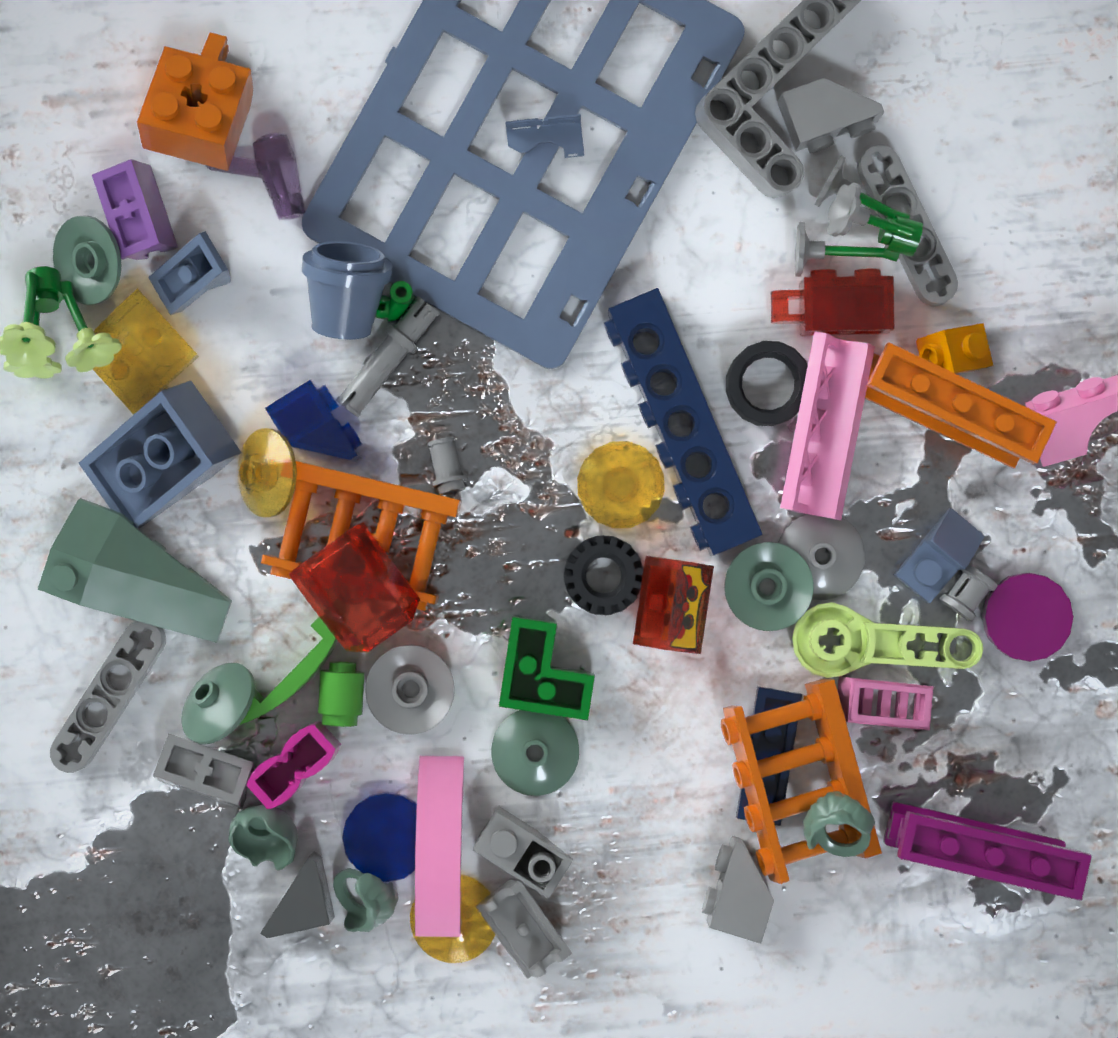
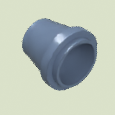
M325 242L315 245L312 250L304 253L301 271L307 277L312 320L311 327L313 331L326 337L345 340L362 339L371 335L384 287L391 281L393 265L384 257L380 250L358 243Z

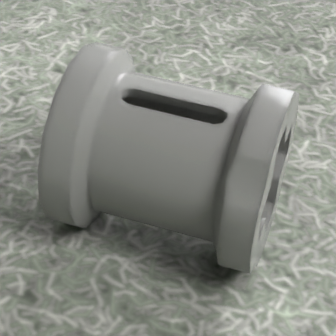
M968 565L965 570H962L963 574L949 594H942L939 600L951 610L972 622L976 617L974 614L975 609L988 591H994L998 585L981 571Z

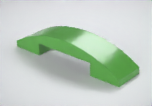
M341 593L310 625L323 639L266 698L255 689L251 707L239 725L252 721L289 700L322 668L333 652L345 628L352 603V598L347 593Z

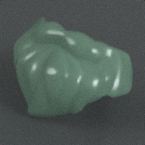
M833 791L827 793L824 797L818 798L811 805V809L808 810L803 821V831L809 849H814L819 843L825 851L833 855L852 857L863 853L868 848L875 820L873 815L859 801L852 799L846 794H842L840 791ZM848 824L861 832V837L853 843L844 844L836 842L827 834L826 825Z
M351 868L340 871L334 878L333 888L336 897L348 911L344 920V928L347 931L370 932L380 924H384L393 915L398 902V893L392 882L388 884L383 883L380 878L370 873H361ZM348 878L357 879L355 891L362 899L364 905L356 902L348 892L346 886Z

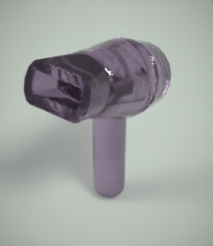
M269 133L261 136L252 144L255 159L233 156L228 171L205 165L212 171L261 178L279 220L295 219L303 216L305 213L303 198L300 193L301 186L297 160L286 134Z

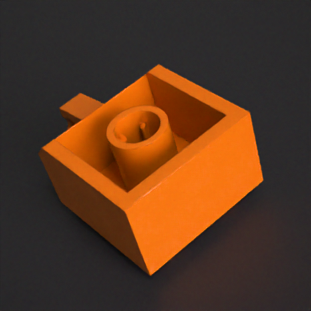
M210 32L201 55L164 46L137 120L143 149L226 171L229 170L251 107L253 83L251 69L226 62L229 52L226 36Z

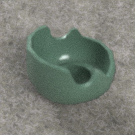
M264 805L252 806L241 810L232 819L228 841L235 853L249 859L252 866L256 867L263 861H272L275 869L278 871L294 861L297 828L289 814L280 808L267 809Z

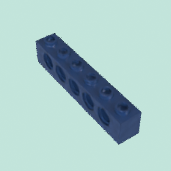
M653 289L608 308L610 320L603 323L612 346L621 345L627 361L621 363V367L630 388L638 385L644 402L638 404L640 413L647 428L655 426L662 441L655 445L657 453L665 469L673 467L679 481L678 484L672 487L682 510L690 507L696 521L695 525L690 526V530L700 551L707 549L710 556H714L763 535L659 289ZM641 332H649L656 337L658 349L652 354H641L633 345L634 337ZM660 372L671 375L675 381L674 392L666 396L656 394L651 388L650 381L652 376ZM675 413L686 414L692 421L691 433L684 437L672 434L668 428L669 417ZM699 453L708 459L710 467L705 477L695 478L687 472L685 463L689 455ZM709 494H718L726 501L727 509L724 516L720 519L708 517L703 510L704 499Z

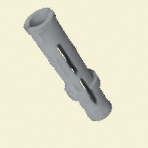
M417 296L414 303L396 326L392 327L390 325L385 332L388 336L340 397H337L336 401L345 406L353 415L359 417L362 410L409 351L412 354L418 348L415 343L440 313Z

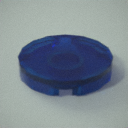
M393 792L373 794L358 803L345 821L342 836L345 855L351 864L353 863L355 868L361 871V873H370L380 878L383 882L404 879L415 871L417 803L406 795Z

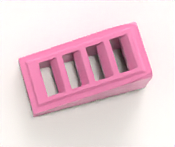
M848 677L839 678L837 691L846 722L930 730L934 686ZM874 689H878L876 716L871 715ZM892 691H897L895 715L892 718L890 717ZM909 693H915L913 720L906 719Z

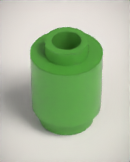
M332 661L329 662V669L320 670L318 713L322 714V725L339 727L357 726L358 716L362 715L365 672L356 671V663Z

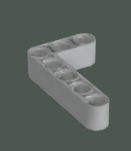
M803 0L722 78L696 106L695 117L700 128L753 185L767 197H782L798 188L803 181L804 167L794 152L752 107L861 0ZM805 10L813 11L819 16L821 22L819 29L811 28L807 25L804 19ZM774 40H780L787 44L790 51L789 59L779 58L775 54L772 46ZM743 70H749L756 74L759 80L757 90L749 89L743 84L741 79ZM717 100L725 104L728 110L727 120L722 121L713 117L709 107L711 101ZM742 133H750L756 138L758 142L756 153H749L743 149L740 142ZM773 165H779L786 170L788 174L786 186H780L773 181L771 177Z

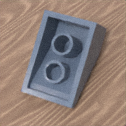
M190 380L160 391L83 458L79 465L109 508L125 515L134 522V527L140 529L217 474L242 452Z

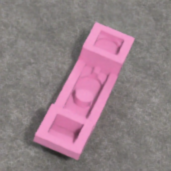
M420 756L415 851V936L461 937L464 756Z

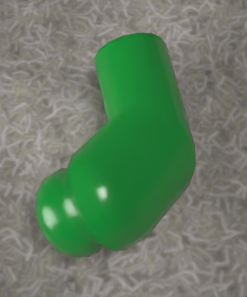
M397 281L391 286V297L382 295L376 318L388 319V322L398 321L414 298L411 286L405 281Z

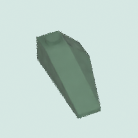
M82 498L78 499L50 549L37 590L80 606L217 643L232 600L192 568H186L167 553L165 551L166 548L158 541H152L133 526L134 522L122 513Z

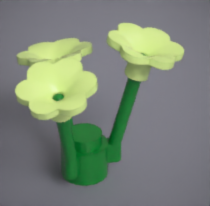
M39 266L27 271L25 274L26 297L23 323L6 326L3 330V336L0 337V354L6 356L3 369L7 372H14V375L20 378L37 377L43 379L51 378L54 376V373L62 371L60 363L54 362L51 358L47 357L55 352V341L45 336V330L39 326L40 313L56 311L62 300H65L79 331L76 335L78 341L74 343L73 350L65 357L68 366L76 367L78 372H88L95 367H103L110 364L114 360V354L121 350L122 345L119 339L112 338L109 333L104 332L95 335L93 329L87 327L73 296L72 282L61 281L60 272L53 267Z

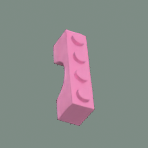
M1118 375L1105 379L1100 377L1089 378L1080 382L1075 388L1059 393L1057 391H1046L1035 396L1032 401L1026 402L1027 408L1057 421L1040 457L1043 467L1087 455L1089 439L1096 426L1104 418L1118 411Z

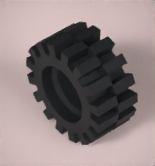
M600 535L588 538L574 548L566 561L564 582L567 592L576 605L589 613L606 616L622 612L635 602L643 587L644 567L642 566L641 558L630 544L617 537ZM598 558L612 559L621 570L620 583L611 592H597L587 582V568Z

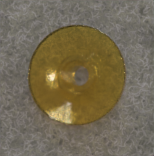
M262 428L253 432L241 449L242 453L239 456L237 470L238 485L243 501L252 513L259 517H275L287 508L293 497L297 479L296 460L289 441L281 432L271 428Z
M461 874V937L415 936V899L412 904L410 925L417 944L429 956L442 962L462 963L472 960L482 954L495 937L494 932L475 907L489 896L491 892L480 881L467 875Z

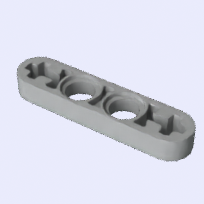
M885 145L872 146L865 151L858 163V174L868 196L885 205L888 197L895 194L902 195L909 201L910 210L908 214H910V219L923 223L922 236L928 241L929 251L924 257L920 258L900 254L899 260L921 302L929 306L943 305L954 297L958 288V280L953 267L897 153ZM873 156H876L879 161L887 160L890 166L884 171L889 184L895 178L900 183L891 186L881 195L878 193L877 188H881L885 183L880 173L874 172L871 174L868 170V167L873 163ZM876 212L878 217L885 219L886 216ZM934 257L938 261V264L930 268L936 279L944 278L947 282V285L942 288L943 296L941 297L936 291L929 293L926 290V285L931 282L927 270L925 269L918 274L915 267L925 265Z
M136 621L125 629L51 745L50 758L58 770L74 773L87 767L92 762L162 653L166 644V634L163 628ZM150 629L152 631L150 640L155 645L153 648H143L136 657L137 660L144 661L143 666L140 668L134 660L121 656L123 650L127 654L133 653L139 643L138 639L134 637L135 632L141 633ZM115 665H124L131 671L132 681L127 689L118 690L110 684L109 673ZM92 702L103 704L108 711L107 721L101 727L91 726L86 721L85 710ZM76 724L82 732L95 736L96 739L94 742L89 737L84 739L77 750L82 755L81 760L74 759L67 762L65 760L67 752L62 747L63 744H73L80 736L81 732L73 730Z

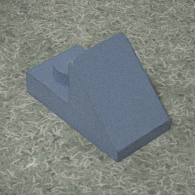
M206 231L195 236L148 277L170 315L185 310L207 290L227 285L231 282L229 270Z
M949 508L894 573V576L922 600L930 604L958 570L966 569L985 536L955 510Z

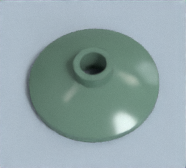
M92 216L72 217L60 227L53 245L54 268L61 274V281L72 282L73 296L81 304L94 305L106 301L115 292L121 276V255L114 235L102 221Z
M764 542L744 549L734 558L725 576L724 591L731 611L741 622L757 630L777 631L793 625L805 614L812 601L814 582L808 564L798 552L780 543ZM765 578H770L775 583V591L771 595H764L759 589L760 582Z
M239 663L219 665L206 673L193 687L185 701L181 717L183 731L193 742L205 745L220 741L232 733L243 721L251 707L255 694L254 677L246 667Z
M519 710L508 716L498 727L492 741L491 757L496 773L508 787L521 794L541 796L560 789L570 780L579 761V743L574 729L564 717ZM531 745L542 747L544 755L540 760L532 761L527 757L526 751Z

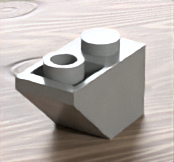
M821 78L783 92L778 100V106L795 152L808 148L809 153L824 150L834 144L833 138L849 133L851 138L865 135L876 129L874 123L878 122L884 114L882 104L826 78Z
M500 806L497 807L473 847V851L548 899L573 862L570 856L540 832Z
M732 836L729 846L722 844L719 850L715 870L721 872L716 889L708 888L702 913L708 915L706 921L709 928L761 944L774 899L741 838Z

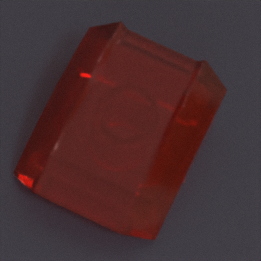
M363 521L346 531L288 574L344 649L350 652H369L409 624L414 618L420 601L419 596L368 524Z

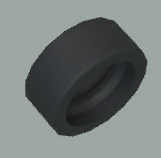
M761 341L747 346L733 360L726 374L725 392L731 407L742 419L757 426H775L789 421L799 412L808 367L806 360L795 348L780 341ZM762 358H775L783 362L791 370L794 378V391L790 400L782 407L773 410L760 409L752 405L745 397L742 388L743 375L747 367L754 361Z

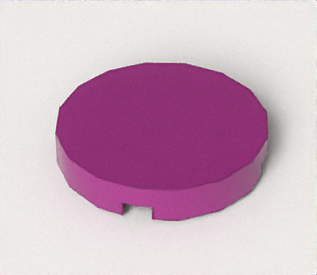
M1032 573L1008 576L999 582L997 588L991 591L985 599L982 613L985 634L996 649L1009 658L1029 662L1048 658L1060 650L1071 634L1074 618L1070 599L1062 587L1046 576Z

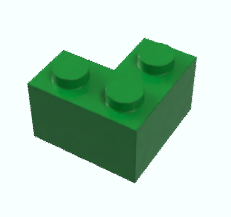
M519 616L512 617L499 707L588 720L595 674L551 666L557 622Z

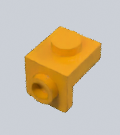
M984 323L946 329L916 340L919 357L955 374L994 366Z

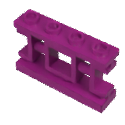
M896 801L891 804L883 838L885 845L898 848L897 857L899 859L1080 901L1083 898L1092 855L1089 853L1066 848V843L1060 839Z

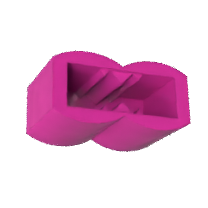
M321 721L311 723L296 732L286 742L282 752L273 755L261 763L249 777L246 786L267 809L275 808L291 798L302 787L306 778L315 775L327 766L337 755L341 743L325 725H322Z

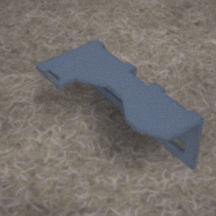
M581 113L552 116L544 119V125L550 124V128L537 129V126L543 125V119L539 118L505 122L508 147L520 153L530 152L540 143L551 142L564 148L565 158L584 156Z

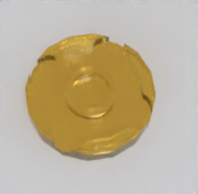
M629 441L609 442L594 449L583 461L577 477L578 497L585 512L596 522L613 529L632 528L647 521L659 508L665 492L664 473L657 458L645 447Z

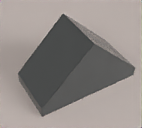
M313 851L260 934L266 938H272L330 925L335 916L321 855Z

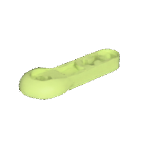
M836 603L817 604L807 610L796 623L792 637L794 653L801 665L812 674L826 678L843 676L871 663L965 669L976 665L983 654V643L980 637L971 630L874 623L852 609ZM832 627L836 629L833 635H840L841 641L840 645H833L831 652L826 653L823 651L826 646L819 645V636L827 635L828 628ZM916 633H920V640L939 643L937 634L942 633L943 635L939 643L941 660L936 661L938 652L930 650L920 651L918 658H915L914 651L907 649V642L915 640ZM963 635L970 640L972 652L964 661H957L950 654V644L954 638Z

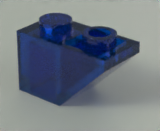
M309 380L265 407L288 446L351 462H356L362 458L356 448L363 443L349 422L343 426L333 412L339 405L326 385L318 388L316 383Z

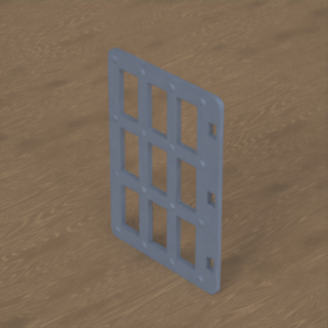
M423 0L397 48L393 46L385 60L387 66L307 207L301 222L304 233L318 244L325 242H351L380 250L384 257L393 265L391 281L389 283L394 284L397 281H405L411 286L414 297L419 296L434 308L546 369L560 367L570 354L697 124L695 117L697 104L722 79L742 43L745 30L741 20L707 0H610L572 70L527 46L551 0H519L503 31L458 8L461 0ZM639 3L685 28L641 108L596 83ZM446 33L485 54L488 58L443 137L399 112L442 34ZM702 59L716 64L704 87L692 80ZM512 70L557 94L544 119L552 116L579 114L581 108L627 132L583 213L537 189L560 146L551 142L538 144L530 152L524 154L513 175L468 151ZM543 120V125H540L539 129L550 128V124L544 125ZM386 137L430 162L384 243L341 219V216ZM455 175L496 197L499 201L456 279L453 281L410 257V254ZM637 177L651 183L639 206L626 199ZM523 213L568 237L565 246L524 319L479 295L481 288ZM571 296L585 301L572 326L569 322L559 318Z

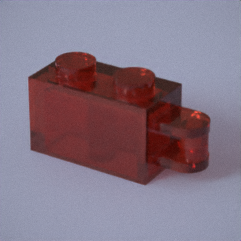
M833 269L810 271V277H804L800 281L799 290H776L770 292L771 323L800 324V336H814V332L827 333L829 335L889 334L895 329L893 276H881V269L854 270V276L837 277V270ZM789 300H799V314H789Z

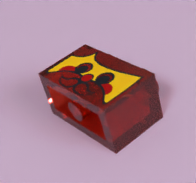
M646 556L633 644L662 650L701 654L714 566Z

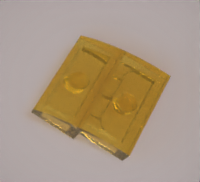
M138 288L94 330L95 335L104 332L109 333L112 338L119 339L122 345L121 350L114 354V360L110 364L103 367H95L93 370L133 415L160 391L168 389L167 385L200 357Z

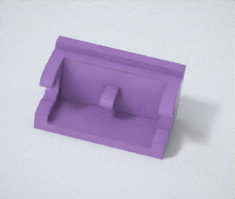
M130 159L92 174L110 231L117 241L122 260L127 258L144 260L149 258L148 253L168 252L178 248L151 165Z

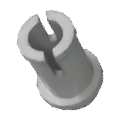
M446 437L428 442L427 446L430 450L436 477L433 487L438 488L439 495H448L465 490L464 482L468 479L467 475H462L455 447V438Z

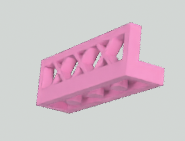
M814 332L780 508L829 519H842L875 346L869 343L840 340L827 333Z

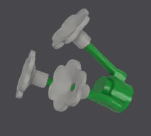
M841 155L814 204L820 207L829 196L837 195L836 200L833 201L828 211V220L830 221L828 234L832 236L846 235L852 223L861 226L870 224L880 228L878 243L885 244L884 248L825 245V241H810L805 231V222H799L795 246V276L801 277L803 268L809 259H824L825 255L877 257L897 262L900 254L912 257L918 248L922 236L923 223L910 219V214L896 211L862 193L859 184L844 179L842 171L846 158ZM861 204L886 216L885 219L871 214L870 209L861 206Z

